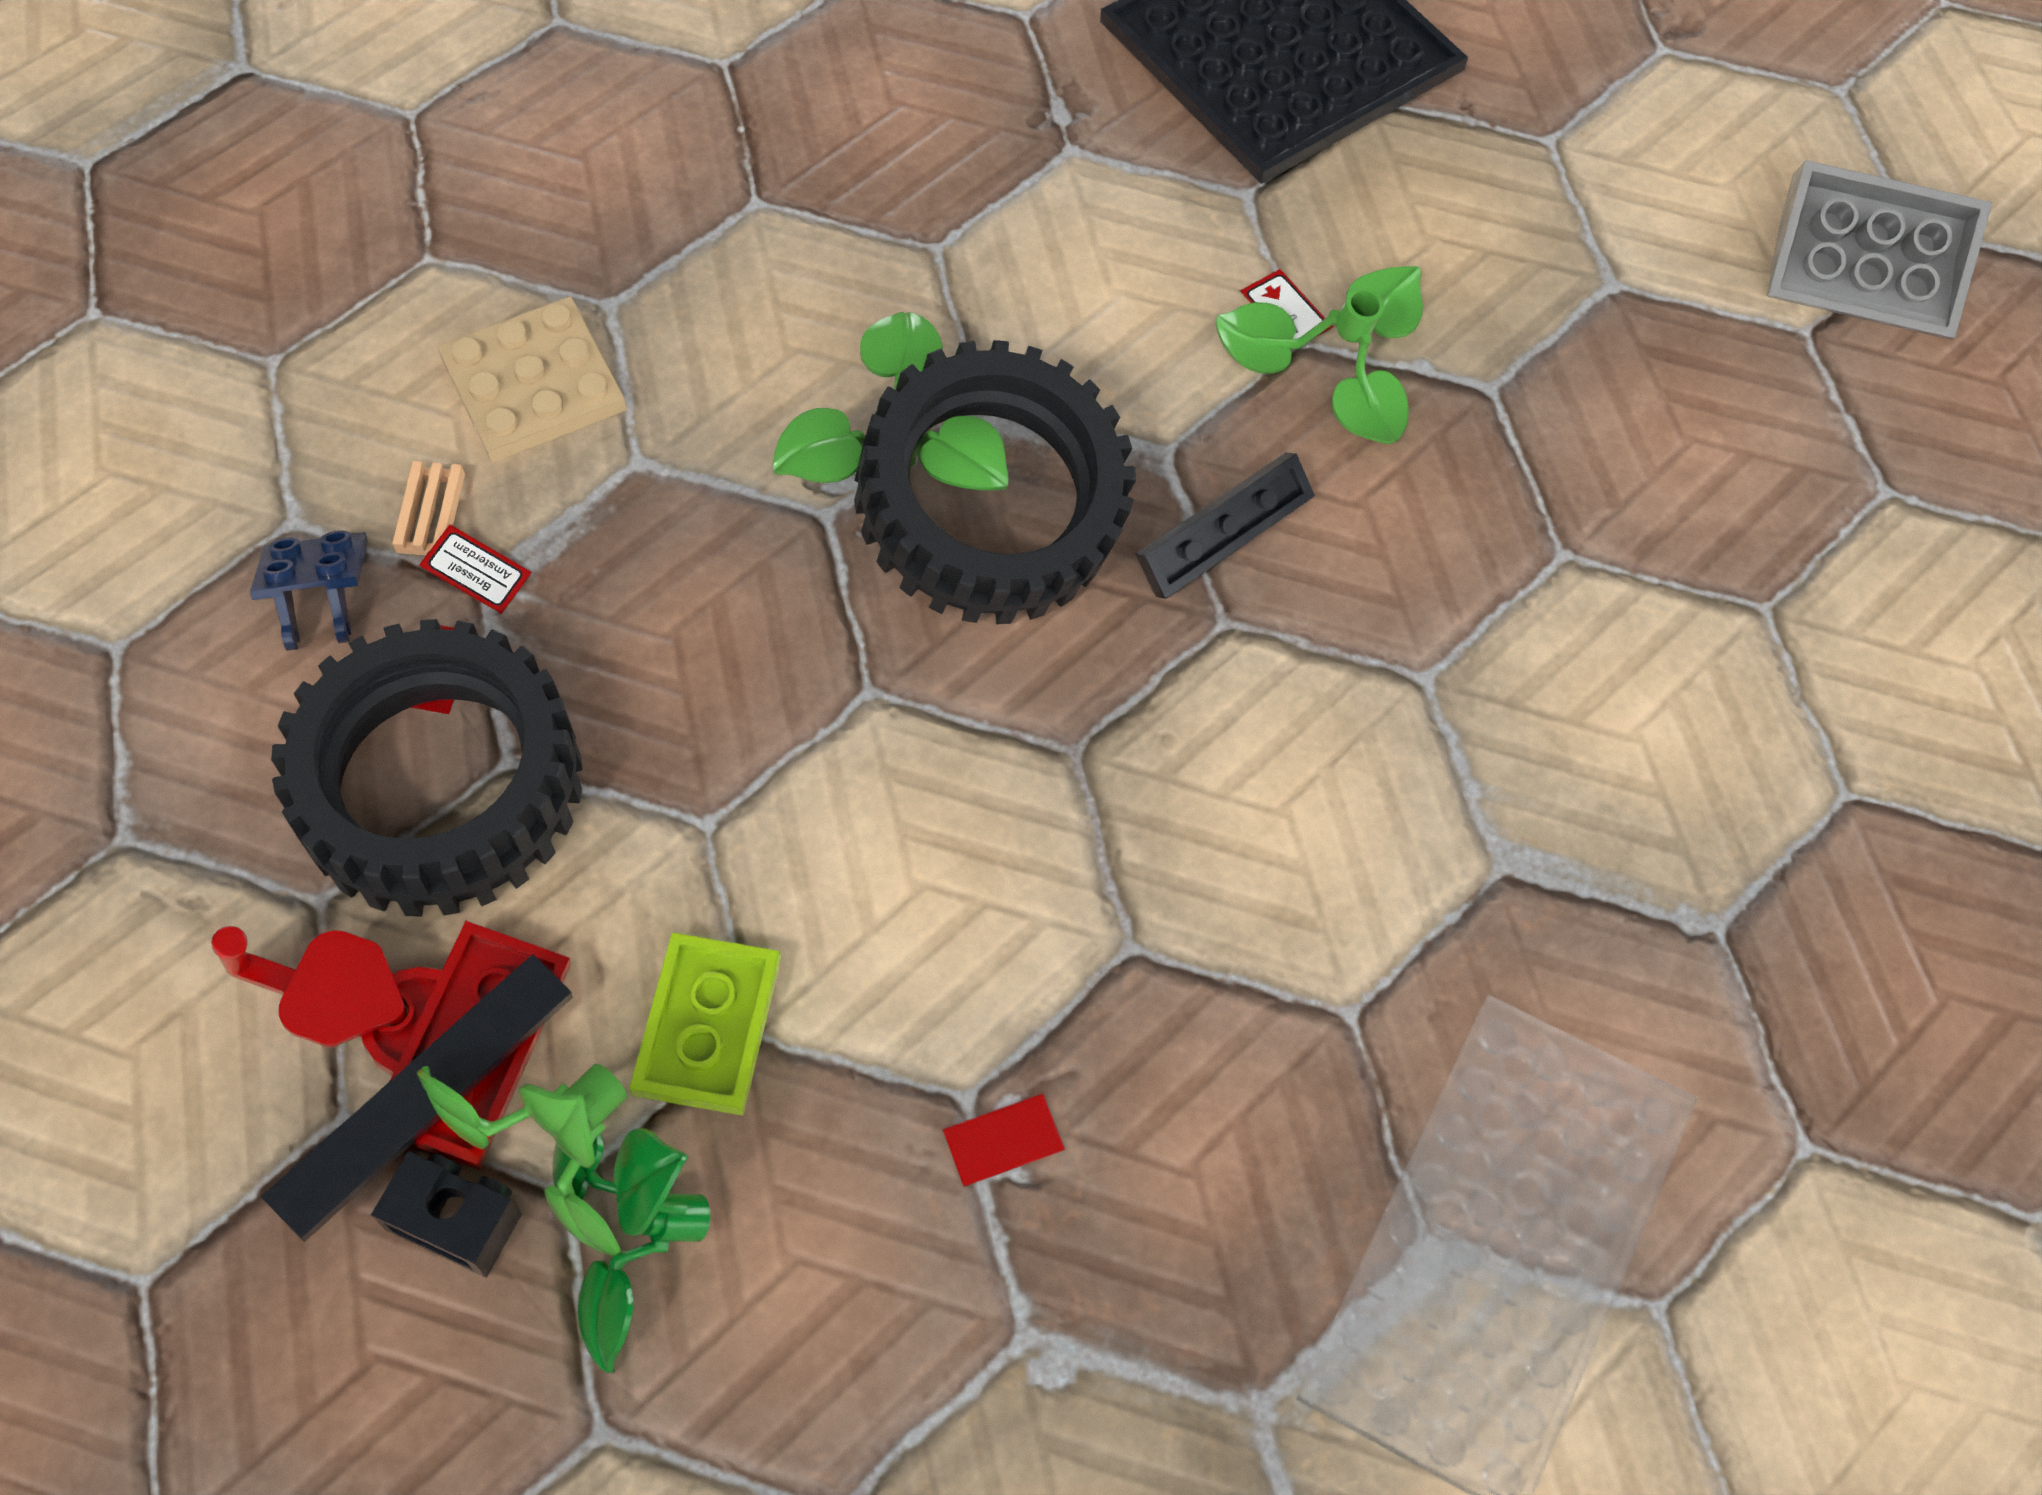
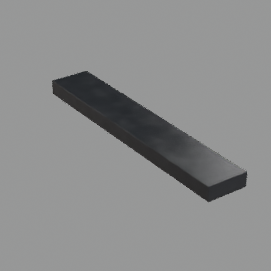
M532 954L267 1190L261 1198L305 1243L441 1119L432 1106L428 1094L418 1078L417 1071L424 1066H428L431 1077L447 1085L464 1098L573 998L572 992Z

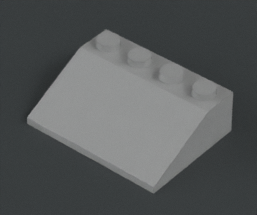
M1805 160L1792 175L1780 219L1767 297L1953 340L1957 333L1993 202Z

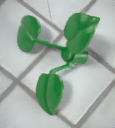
M633 1129L624 1138L615 1162V1182L601 1178L595 1171L603 1154L602 1133L593 1142L595 1163L590 1168L580 1165L572 1180L575 1195L581 1199L586 1194L588 1184L592 1188L617 1194L618 1221L623 1233L628 1236L649 1235L651 1238L649 1243L614 1255L610 1259L609 1265L602 1260L593 1261L581 1284L578 1298V1323L581 1337L591 1358L607 1373H615L614 1361L627 1337L633 1313L632 1287L628 1276L622 1270L623 1266L630 1261L651 1253H666L669 1242H700L706 1237L710 1226V1206L704 1195L669 1193L688 1159V1155L669 1146L655 1133L647 1129ZM557 1143L555 1144L552 1163L553 1182L556 1188L560 1177L571 1160Z

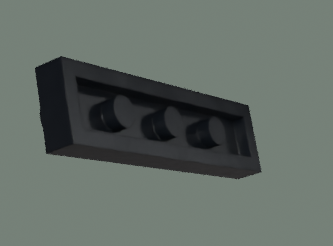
M1285 452L1135 554L1156 597L1167 599L1315 496L1297 453Z

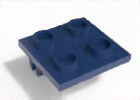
M339 530L329 532L321 538L303 541L287 537L264 546L250 593L252 600L274 597L281 625L282 641L287 651L297 650V642H300L292 590L325 586L333 616L336 639L339 644L350 642L351 626L344 588L358 586L368 543L366 532L350 534L348 531Z

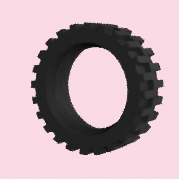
M994 340L990 350L977 351L975 341L959 343L956 354L947 358L944 351L940 348L927 354L921 372L914 364L904 369L900 373L896 390L889 386L880 397L876 414L871 416L854 480L858 482L854 498L855 511L857 514L864 513L865 515L861 534L866 545L878 542L881 548L876 562L886 574L895 568L903 576L899 588L910 597L918 589L932 597L929 608L943 614L946 605H950L964 610L962 621L977 623L981 613H994L996 624H1011L1020 610H1026L1029 619L1032 620L1044 616L1053 601H1056L1062 607L1074 598L1081 585L1087 587L1096 576L1122 533V526L1130 515L1134 499L1127 496L1136 482V467L1124 466L1133 448L1129 435L1118 437L1114 429L1120 419L1119 414L1113 405L1105 409L1099 405L1096 398L1101 389L1092 380L1089 379L1085 384L1081 385L1070 376L1074 366L1063 359L1059 361L1057 367L1040 360L1043 351L1041 349L1028 345L1024 355L1009 352V341ZM968 415L1004 418L1025 426L1038 434L1062 458L1075 485L1077 493L1076 506L1066 530L1051 545L1036 551L1020 554H1000L970 547L945 533L923 511L910 487L909 471L911 457L923 434L931 427L949 418Z
M437 619L420 620V630L403 632L399 623L383 627L386 637L367 644L364 637L361 636L348 643L353 652L337 662L331 655L322 661L318 667L323 676L313 686L303 681L294 692V696L300 704L296 713L286 711L282 713L278 728L286 739V744L272 745L271 761L281 775L272 779L275 795L284 807L281 812L323 875H330L338 889L351 898L360 891L369 907L385 912L390 901L398 903L405 916L422 917L424 905H438L443 916L460 913L459 902L473 897H477L480 905L484 906L497 900L492 890L510 880L516 889L527 882L529 877L525 868L535 859L546 865L556 853L550 839L555 832L567 835L574 822L567 803H580L582 787L576 772L582 771L583 767L581 754L575 740L576 736L566 708L547 669L540 671L534 655L524 646H520L513 653L507 636L492 629L487 637L483 638L478 636L473 623L458 620L454 630H441ZM454 699L490 706L501 711L511 720L517 730L521 743L522 757L518 769L501 796L473 820L455 829L433 836L393 838L365 831L347 812L340 792L346 767L361 742L376 727L390 717L414 705L430 701Z

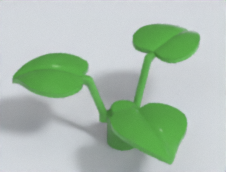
M1419 266L1386 268L1359 277L1350 285L1341 310H1331L1327 318L1297 339H1293L1296 331L1293 319L1283 308L1275 304L1263 302L1250 303L1238 307L1231 312L1217 315L1215 321L1217 333L1229 355L1248 370L1263 374L1284 371L1291 362V349L1303 347L1332 324L1336 325L1339 335L1344 340L1359 343L1355 367L1357 378L1343 379L1333 391L1331 405L1337 421L1349 432L1383 444L1396 443L1404 433L1408 421L1409 408L1406 392L1402 384L1390 372L1384 370L1374 371L1366 376L1365 362L1368 346L1372 340L1370 336L1372 331L1385 338H1400L1411 334L1420 323L1423 302L1420 288L1421 269Z
M899 312L873 323L865 331L860 342V356L862 362L871 373L880 377L895 376L894 389L896 390L900 373L904 369L914 364L921 372L927 354L940 348L943 350V345L937 330L927 319L912 312ZM815 408L803 412L794 418L781 434L774 453L773 472L777 475H791L819 483H833L848 479L857 471L865 435L860 430L850 432L849 419L840 410ZM955 416L949 418L942 424L939 434L932 430L927 431L913 451L910 466L915 465L916 457L919 455V461L923 469L931 477L942 483L960 488L987 491L1004 490L1008 487L1009 477L1003 441L995 427L981 418L974 416Z
M594 1064L570 1087L562 1084L554 1092L535 1085L524 1084L518 1091L524 1107L497 1121H488L478 1117L475 1109L461 1095L430 1076L428 1066H424L417 1071L418 1078L439 1117L453 1132L477 1148L484 1149L489 1145L487 1136H492L531 1116L544 1131L550 1133L560 1149L571 1158L557 1183V1188L549 1185L544 1190L548 1204L557 1219L576 1239L602 1254L613 1257L624 1252L621 1250L607 1223L589 1204L575 1195L572 1186V1180L580 1165L590 1168L595 1163L593 1142L606 1129L602 1121L627 1099L625 1088L608 1069L600 1064Z

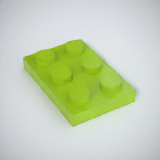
M672 932L629 1087L632 1096L743 1116L781 963L780 951Z

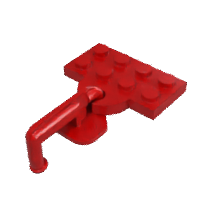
M466 920L442 970L419 966L400 970L394 974L391 973L384 953L377 943L340 930L327 931L314 938L308 945L296 969L246 952L248 945L247 936L238 927L225 926L218 929L211 941L214 953L219 957L230 976L283 995L279 1003L278 1014L282 1025L289 1033L325 1047H336L361 1036L364 1048L376 1066L391 1075L389 1082L532 954L562 983L571 966L570 957ZM544 1025L464 1097L475 1109L478 1117L488 1121H497L504 1117ZM439 1119L411 1146L437 1153L450 1160L480 1170L496 1134L487 1136L489 1145L484 1149H480L463 1140L442 1119Z

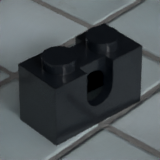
M408 1151L372 1211L371 1216L384 1230L487 1278L522 1216L510 1198L513 1193L512 1190L486 1176H481L478 1183L475 1182L474 1184L458 1177L462 1168L455 1162L437 1153L431 1152L426 1160ZM449 1198H464V1202L456 1214L446 1219H439L440 1213Z

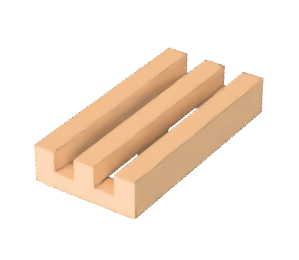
M412 462L392 542L396 553L427 555L449 524L453 526L465 477L461 464H452L451 469H444L442 463L432 462L431 468H426L423 462ZM428 481L413 542H410L424 483ZM445 482L447 486L433 543H426L436 509L435 505L440 484Z

